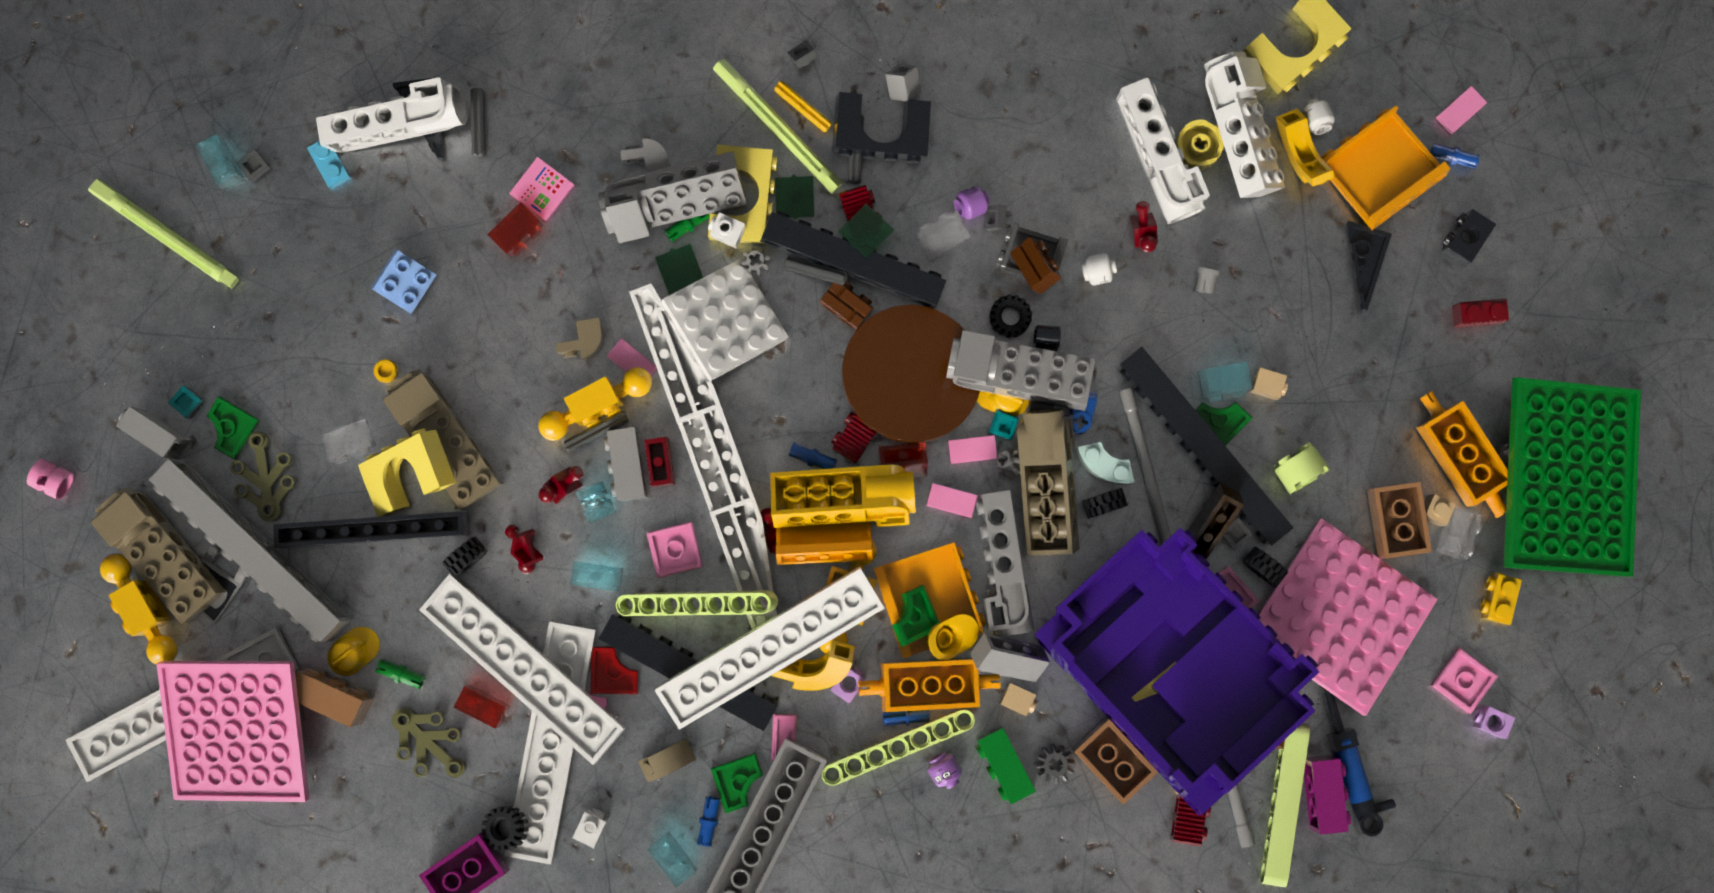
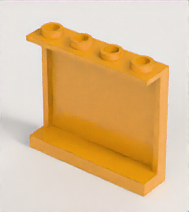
M1397 105L1391 110L1388 108L1384 109L1377 116L1378 119L1376 121L1365 123L1358 130V134L1354 137L1349 135L1340 143L1341 146L1335 151L1330 149L1321 157L1333 170L1334 178L1330 179V181L1371 230H1374L1446 177L1451 169L1445 161L1440 164L1398 116Z
M871 522L776 528L777 565L872 560Z
M955 542L874 568L891 624H894L902 614L903 601L901 594L924 585L940 623L955 615L966 614L975 619L979 627V633L984 632L982 627L986 626L983 614H978L975 605L979 604L975 590L970 591L968 582L972 580L968 568L963 569L961 560L964 559V555L960 545L956 546ZM928 635L902 647L896 636L903 659L930 649L926 643Z

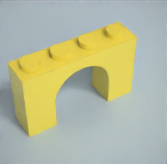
M1299 0L1293 7V11L1309 27L1313 35V47L1306 56L1293 58L1282 54L1263 33L1242 51L1246 53V57L1258 59L1264 80L1277 95L1283 90L1287 93L1297 84L1295 81L1297 77L1302 75L1304 78L1314 69L1313 63L1317 60L1320 62L1324 61L1331 54L1329 49L1334 45L1340 47L1348 39L1347 33L1351 30V27L1326 0Z
M717 144L716 155L733 151L740 174L751 178L759 188V198L753 209L743 215L727 216L746 225V230L740 243L765 245L760 240L766 227L768 216L773 212V203L769 202L770 193L774 194L775 180L771 178L772 171L777 170L778 157H774L772 149ZM710 213L709 224L713 217L717 218L718 214ZM708 230L709 240L718 241L716 239L711 238L710 230Z
M425 428L416 430L411 433V438L408 436L397 440V445H389L382 448V453L371 454L365 457L367 461L358 465L377 517L395 514L410 506L399 476L400 465L403 459H406L414 468L424 495L441 491L456 483L436 430L426 431Z

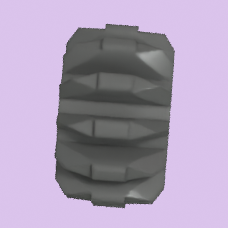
M1054 743L1050 745V752L1045 746L1042 747L1045 755L1036 754V758L1042 760V762L1034 764L1035 768H1043L1038 772V776L1042 777L1047 774L1045 777V782L1047 783L1054 777V783L1059 784V776L1064 781H1067L1068 777L1064 773H1074V770L1069 768L1068 765H1074L1075 760H1067L1072 755V752L1067 751L1063 754L1065 750L1064 745H1060L1058 751H1056ZM1054 758L1056 761L1060 759L1061 763H1058L1060 765L1058 769L1054 767L1049 768V765H1052L1051 759Z

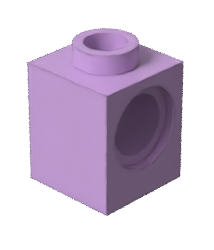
M853 665L846 677H854L856 686L853 689H846L842 681L832 686L830 690L847 703H850L857 694L858 689L861 688L858 687V681H866L863 678L865 673Z
M1482 705L1481 709L1478 708L1474 714L1473 721L1475 723L1473 727L1507 740L1515 717L1490 706ZM1494 715L1496 718V724L1493 727H1490L1488 725V719L1490 716Z

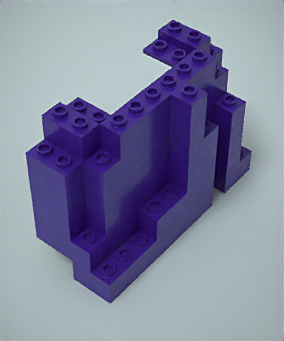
M1179 528L1159 547L1156 545L1158 540L1149 531L1145 533L1141 530L1056 607V615L1035 633V640L1043 646L1044 650L1067 674L1069 673L1084 689L1083 692L1110 719L1198 816H1201L1224 794L1233 789L1316 711L1312 707L1315 705L1306 694L1301 696L1298 692L1319 673L1317 669L1318 664L1309 655L1305 657L1301 654L1296 659L1293 656L1295 654L1293 649L1288 644H1281L1276 638L1278 635L1269 625L1265 627L1259 621L1260 615L1253 608L1250 607L1248 609L1242 603L1244 599L1235 590L1231 592L1226 587V580L1218 572L1214 574L1208 568L1210 564L1202 555L1194 553L1197 547L1195 543L1197 539L1189 530L1183 531ZM1176 662L1174 666L1152 685L1151 688L1157 694L1136 702L1131 698L1166 668Z

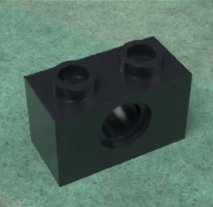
M1474 209L1467 213L1462 212L1455 222L1457 225L1453 233L1450 231L1443 240L1445 246L1441 252L1463 266L1472 263L1496 226V223ZM1463 231L1470 234V242L1463 239Z

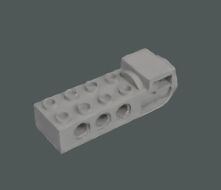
M733 151L621 178L610 183L604 192L598 193L601 215L609 234L615 233L619 243L648 237L652 227L747 205L745 188Z
M963 330L961 339H953L946 378L953 379L954 384L968 389L1085 411L1096 359L995 340V336Z
M1007 490L982 494L979 496L980 500L976 501L978 515H982L983 523L979 524L981 538H986L987 547L983 548L985 562L989 561L991 569L987 571L988 584L993 585V589L986 590L987 597L982 598L987 630L993 631V635L1001 637L1033 632L1034 624L1028 586L1024 582L1011 492ZM992 511H998L1001 514V521L999 523L992 522L990 518ZM996 534H1001L1005 538V543L1002 547L994 543ZM1001 557L1008 560L1009 564L1006 570H1001L997 565ZM990 602H992L993 607H1000L1002 623L993 624Z

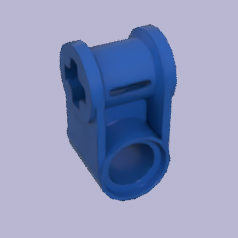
M1089 392L1085 411L1070 410V415H1073L1075 435L1084 434L1091 427L1093 413L1097 404V392ZM1079 418L1085 424L1081 428H1078V424L1074 423Z

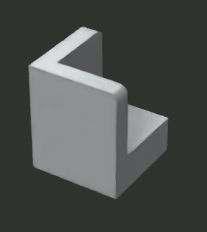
M898 64L885 74L890 99L907 101L921 93L917 66Z

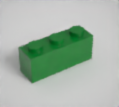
M1002 726L977 739L979 745L975 746L981 759L986 757L990 764L986 769L992 780L997 778L1001 786L997 790L1003 801L1008 800L1012 805L1036 792Z

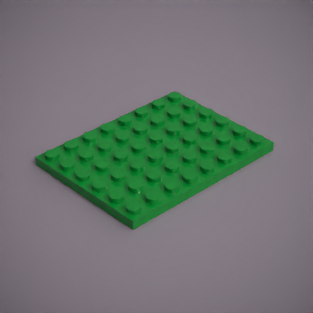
M1520 377L1512 378L1504 568L1623 577L1634 576L1641 390Z

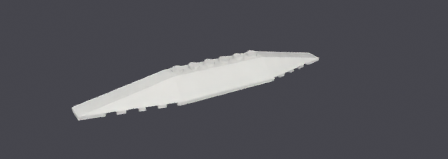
M652 284L629 291L709 508L710 516L737 590H768L774 592L762 516L714 385L703 372L663 306L662 300ZM762 596L760 600L761 605L767 608L768 600ZM740 597L743 606L745 607V601L742 597ZM775 608L773 611L764 614H747L752 630L777 616V611Z

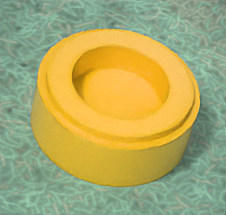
M382 359L374 366L376 379L383 383L393 382L398 376V366L391 360Z

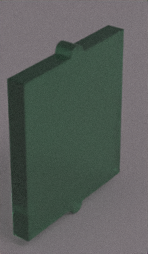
M793 174L792 177H775L776 211L784 212L790 216L789 218L797 220L799 217H814L813 176L796 177Z
M865 204L838 232L851 243V247L858 249L867 258L893 233L894 229L882 219V215H878Z
M691 244L678 249L671 248L670 252L655 257L669 295L703 278Z

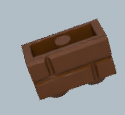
M1029 237L1021 243V246H1017L1012 250L1010 254L1031 289L1038 294H1042L1051 285L1061 280V275L1058 272L1060 266L1053 257L1049 258L1047 252L1050 250L1044 241H1038L1033 237Z
M847 281L844 285L833 283L819 303L856 331L872 313V301L864 294L860 296L852 291L854 287Z

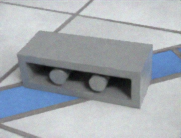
M630 427L607 431V437H604L605 450L610 451L611 460H607L609 474H613L614 483H611L612 497H616L619 502L647 498L637 428Z
M988 633L983 634L970 653L977 670L1013 677L1023 681L1036 682L1050 663L1043 646Z

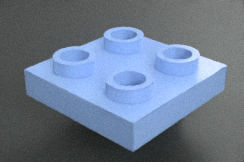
M395 249L372 284L371 289L412 314L436 277V274Z

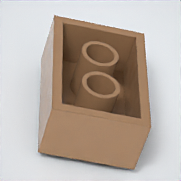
M1421 482L1367 489L1379 559L1432 552Z
M316 667L297 671L295 676L300 705L348 727L363 723L374 699L368 696L369 692L360 687L355 689L346 686L347 681L338 677L331 679L325 676V671Z
M1106 717L1071 749L1123 805L1158 773L1110 719Z

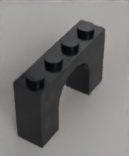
M839 92L835 99L832 152H838V155L843 157L860 154L861 158L874 159L875 156L884 157L886 161L907 159V163L918 164L928 157L931 101L908 99L904 103L903 125L899 138L892 142L882 143L871 139L863 130L861 124L862 94Z

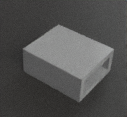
M129 406L128 409H125L120 414L119 422L116 425L163 458L179 460L192 442V440L147 410Z

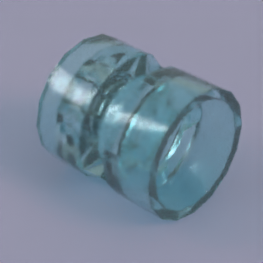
M603 481L592 484L575 493L579 504L585 506L583 513L588 524L616 512L612 500L606 498L608 491Z

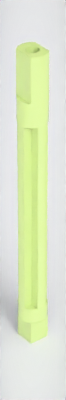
M725 59L718 61L713 70L831 194L837 191L843 182Z
M96 179L89 187L88 191L216 281L224 283L231 289L239 282V279L230 273L228 268L100 179Z

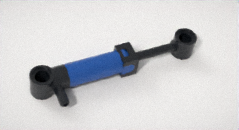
M1311 680L1313 684L1322 688L1335 728V732L1328 733L1327 738L1331 750L1335 752L1336 758L1341 759V762L1345 765L1346 776L1343 777V782L1347 787L1348 798L1355 817L1354 825L1359 832L1367 836H1377L1381 833L1384 826L1383 820L1378 813L1395 808L1396 803L1394 799H1389L1375 804L1357 747L1359 742L1355 729H1344L1334 695ZM1372 817L1373 826L1365 829V820Z

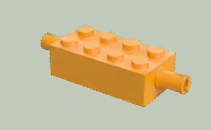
M1433 390L1420 397L1419 399L1423 402L1431 416L1429 420L1417 426L1416 429L1466 507L1476 506L1480 502L1486 501L1496 518L1504 515L1503 513H1506V505L1498 492L1507 486L1508 469L1465 402L1460 401L1448 408H1443Z
M973 658L880 663L879 680L858 681V687H868L867 689H858L859 696L880 694L882 710L885 712L980 707V689H1000L1001 683L991 682L1000 680L999 674L979 675Z

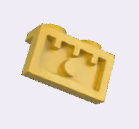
M1498 572L1492 573L1487 578L1485 584L1487 594L1480 605L1481 618L1511 625L1522 580Z

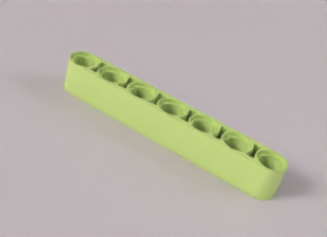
M768 590L639 592L620 596L615 606L618 613L623 616L764 614L773 611L778 605V598L774 592ZM762 596L768 600L767 608L761 605L760 600ZM717 597L722 601L721 609L716 606L715 600ZM739 597H742L745 601L744 608L738 605ZM650 598L655 602L654 610L649 606ZM672 598L677 601L676 609L671 606ZM694 598H697L699 600V609L695 608L693 605ZM628 599L633 603L632 610L627 606Z
M957 709L930 722L829 762L822 771V779L826 784L834 786L961 734L973 727L975 723L974 715L968 709ZM961 713H967L970 716V722L965 726L957 723V718ZM940 722L948 725V731L944 735H939L935 731L936 725ZM918 731H922L927 735L926 741L922 744H918L913 740L914 734ZM894 741H902L905 744V749L900 753L894 752L891 749ZM875 749L883 753V758L878 762L872 761L869 757L871 751ZM858 759L861 762L860 769L857 771L850 770L848 767L849 760ZM829 768H836L839 771V777L835 780H830L826 776V771Z
M1301 724L1279 745L1260 874L1261 884L1286 887L1288 883L1310 737V726L1307 724Z

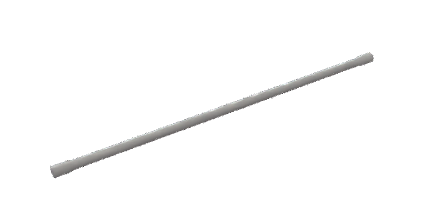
M1129 388L1119 392L1124 411L1127 414L1162 545L1171 536L1141 425L1134 390ZM1237 784L1228 792L1241 848L1255 845Z

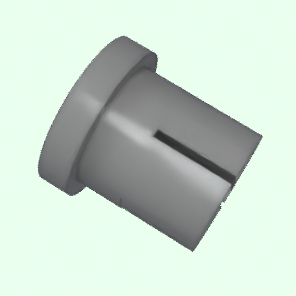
M1198 267L1197 272L1199 275L1195 291L1214 294L1217 276H1220L1221 271Z

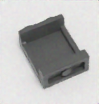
M1015 223L1013 229L1008 228L1004 241L1008 242L1006 251L1001 250L997 263L1001 264L1000 271L1024 278L1010 252L1017 246H1021V243L1029 237H1033L1038 241H1044L1050 250L1047 252L1049 258L1053 257L1060 266L1069 239L1059 237V239L1019 227V224Z

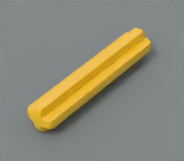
M784 81L777 83L774 90L778 95L823 132L830 129L832 122Z

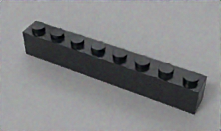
M781 211L771 212L760 242L808 261L846 271L848 273L847 276L934 309L937 307L947 281L941 278L942 275L931 270L927 273L920 270V266L911 262L904 264L899 262V258L894 255H881L876 253L877 249L868 245H864V247L858 246L853 239L848 237L840 239L833 236V232L824 228L817 230L811 227V223L801 219L798 222L789 219L790 216Z
M459 511L273 524L274 548L469 536L468 512Z
M612 614L599 637V640L669 679L699 662V660L692 657L694 654L692 651L681 647L680 650L672 646L673 641L663 635L658 638L651 634L653 630L643 624H640L638 627L631 623L632 618L629 616ZM752 686L719 706L764 731L778 704L774 703L776 699L765 692L763 695L754 692L755 687Z

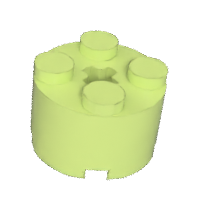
M1310 442L1300 447L1293 454L1294 457L1289 454L1279 460L1278 464L1274 466L1276 469L1274 472L1290 495L1318 479V475H1324L1330 470L1315 445L1312 446Z

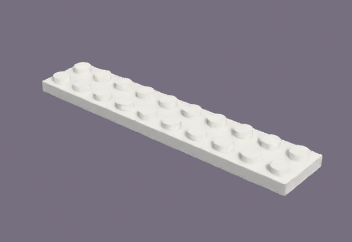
M859 566L658 685L654 690L680 730L883 610L884 605Z
M451 574L445 578L420 608V611L592 765L598 762L624 731L625 727Z
M549 621L543 655L585 691L597 630ZM533 711L514 808H519V812L525 814L522 819L528 820V823L524 824V826L529 827V831L524 832L527 838L521 840L523 844L515 849L505 850L504 856L552 864L574 748Z
M278 627L214 660L294 661L295 671L299 669ZM160 690L66 739L86 782L103 775L166 741Z

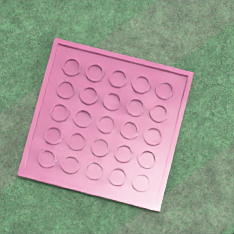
M1320 518L1288 566L1287 571L1289 573L1274 588L1258 613L1261 617L1259 621L1265 627L1269 625L1278 635L1276 638L1281 644L1286 643L1295 652L1293 656L1296 659L1303 654L1305 657L1309 655L1318 664L1317 669L1319 673L1312 679L1313 681L1365 716L1375 703L1438 599Z
M160 661L157 663L174 800L306 802L310 799L294 661Z

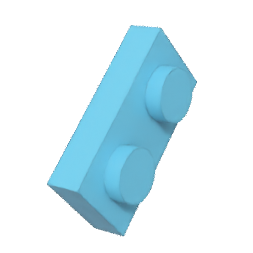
M320 141L307 147L330 189L351 179L337 152L321 146Z

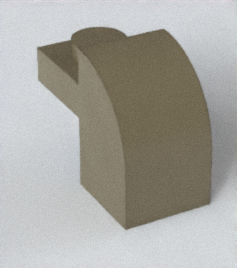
M600 318L576 321L579 340L555 343L557 353L563 355L564 358L578 356L577 352H581V358L584 361L589 360L600 352L604 343L602 320Z
M687 738L639 760L638 763L647 782H651L695 761L696 758Z

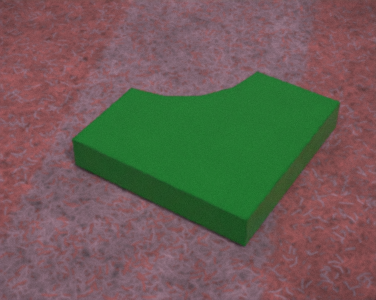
M220 396L217 397L206 415L213 422L217 430V441L214 448L228 457L237 460L260 419Z
M1202 402L1195 409L1225 446L1253 418L1237 402L1220 409L1210 407Z
M924 585L901 594L903 601L902 614L892 624L901 647L928 635L931 628L935 624L940 623Z
M756 752L710 768L725 814L748 806L747 795L749 787L756 779L763 776Z

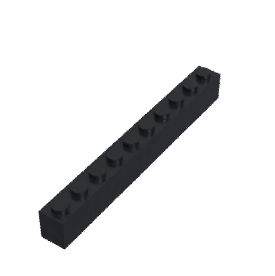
M1140 347L1120 364L1122 367L1120 373L1128 382L1131 379L1137 385L1135 391L1142 399L1147 397L1152 403L1150 409L1158 418L1162 415L1166 419L1165 427L1173 436L1177 433L1181 437L1180 445L1188 454L1192 451L1196 455L1195 463L1203 472L1207 469L1213 477L1210 480L1217 488L1219 483L1240 493L1244 503L1241 509L1243 513L1240 516L1248 526L1253 524L1258 531L1255 534L1263 544L1268 542L1272 546L1294 528L1143 347Z

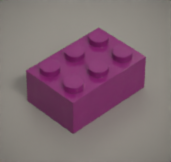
M1331 755L1306 757L1304 771L1309 829L1320 835L1349 832L1348 825H1351V815L1349 810L1346 811L1345 801H1348V790L1343 785V777L1346 776L1345 765L1341 762V759Z
M481 832L421 873L419 877L430 893H478L505 875L510 869L494 847L487 845L490 841H484L483 837L487 836L486 833Z

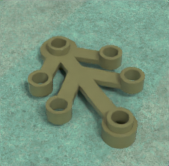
M256 431L250 435L249 445L255 450L258 475L248 469L244 462L238 460L231 463L230 470L233 474L243 476L260 488L262 498L252 493L248 485L241 483L234 487V494L237 497L245 498L255 505L257 513L262 520L274 521L281 514V501L289 490L296 486V480L293 476H283L280 479L281 487L273 497L271 487L283 470L291 465L293 459L289 453H279L276 457L277 463L269 473L265 449L269 446L270 439L266 433ZM257 436L261 438V443L258 445L254 443V439ZM284 455L288 457V461L285 464L281 462V458ZM239 463L242 468L239 472H236L235 466ZM287 478H290L292 482L289 487L285 486ZM243 486L245 493L240 495L238 491ZM268 505L272 507L270 514L265 512V508Z
M401 708L396 710L392 716V725L399 731L397 758L400 761H406L411 758L412 750L409 748L410 732L416 738L417 764L414 766L413 772L417 777L426 776L429 772L426 748L446 766V773L450 777L457 778L463 775L466 770L465 762L460 758L452 759L433 741L448 740L456 742L461 738V730L453 727L448 730L423 731L416 724L430 723L433 726L441 725L444 722L443 713L435 711L431 714L415 715L412 710ZM435 714H438L440 716L439 723H435L433 721V716ZM401 716L407 718L406 724L400 723L399 719ZM452 730H455L458 734L456 739L450 737ZM402 749L408 752L406 758H403L400 754ZM452 764H456L458 766V772H452ZM419 765L424 766V774L418 772Z

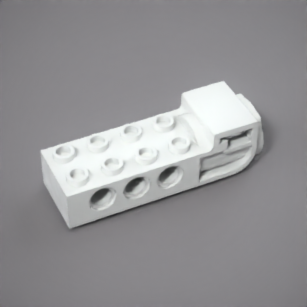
M1239 51L1231 52L1208 61L1204 64L1206 89L1240 198L1262 197L1285 188L1283 183L1284 175L1276 161L1277 152L1271 145L1269 138L1271 135L1270 130L1262 116L1264 114L1263 107L1257 100V92L1266 89L1258 59L1246 57L1245 52Z
M437 77L409 84L410 94L407 98L396 96L390 98L389 102L374 101L362 108L351 106L347 107L344 112H325L324 116L316 118L320 145L340 154L465 125L467 122V110L462 91L456 84H450Z
M1148 78L1122 87L1116 100L1167 224H1172L1202 212L1205 209L1204 202L1209 198L1210 194L1199 167L1196 166L1189 169L1188 165H1183V152L1180 147L1177 148L1175 145V133L1173 128L1166 123L1165 118L1167 115L1162 104L1159 105L1156 96H1158L1156 86L1154 83H1150ZM1157 149L1161 150L1163 154H1160ZM1187 183H1189L1190 188H1191L1192 193H1193V195H1194L1195 198H1193V196H1192V194H1191V191H1190L1189 186H1188Z

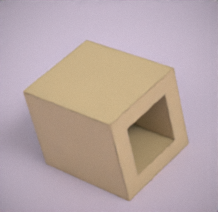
M1260 367L1255 370L1249 392L1274 400L1280 399L1281 395L1285 396L1288 388V383L1285 382L1287 376Z
M1436 494L1427 495L1424 501L1427 521L1437 526H1447L1456 504Z
M1008 682L999 704L1027 716L1028 712L1033 713L1038 700L1035 699L1036 694Z

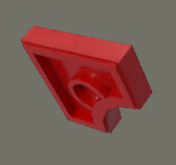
M594 646L591 655L590 694L637 695L639 670L630 669L622 664L615 648Z

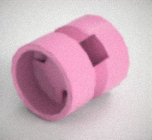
M40 459L30 469L27 476V485L38 491L44 490L46 495L60 500L70 490L74 474L62 467L56 469L54 463L46 459Z

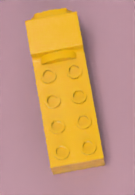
M898 465L770 473L771 516L774 528L875 521L877 527L909 525V513H916L913 471L906 472L903 467Z

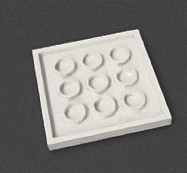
M741 258L667 296L661 301L709 381L718 378L789 338L751 274L747 273L748 269L746 266H742L741 263L743 261Z

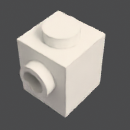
M719 212L717 218H712L708 230H710L711 238L737 249L746 230V225Z
M587 809L572 838L594 848L598 844L609 819L605 818V813L598 809Z

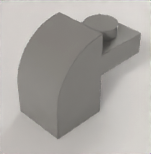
M642 138L643 148H640L638 145L627 146L626 150H620L623 164L645 162L646 172L671 166L664 147L652 139Z

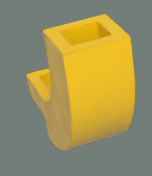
M1297 108L1277 116L1276 121L1282 144L1290 163L1302 182H1309L1312 186H1316L1334 178L1332 168L1320 157L1312 142L1307 118Z
M832 640L828 652L821 658L815 660L798 659L772 676L792 681V688L798 690L813 691L832 687L842 681L848 674L853 662L855 646Z

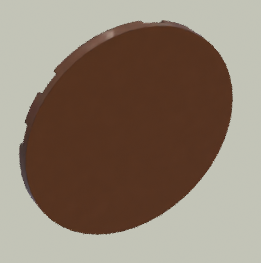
M919 305L891 307L867 319L850 339L842 363L844 392L849 405H851L858 418L871 430L885 436V438L904 443L933 441L950 433L962 424L974 408L980 393L978 390L960 387L953 383V379L946 378L953 339H961L962 331L964 330L962 326L938 310Z

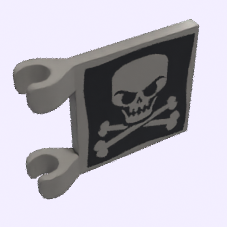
M216 545L210 546L201 561L226 591L201 613L215 624L249 578L239 570L235 578L214 565L213 562L219 557L222 550Z

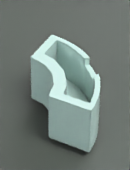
M1101 442L1080 446L1075 449L1083 467L1103 482L1115 485L1135 483L1130 460H1119L1110 456L1104 450Z

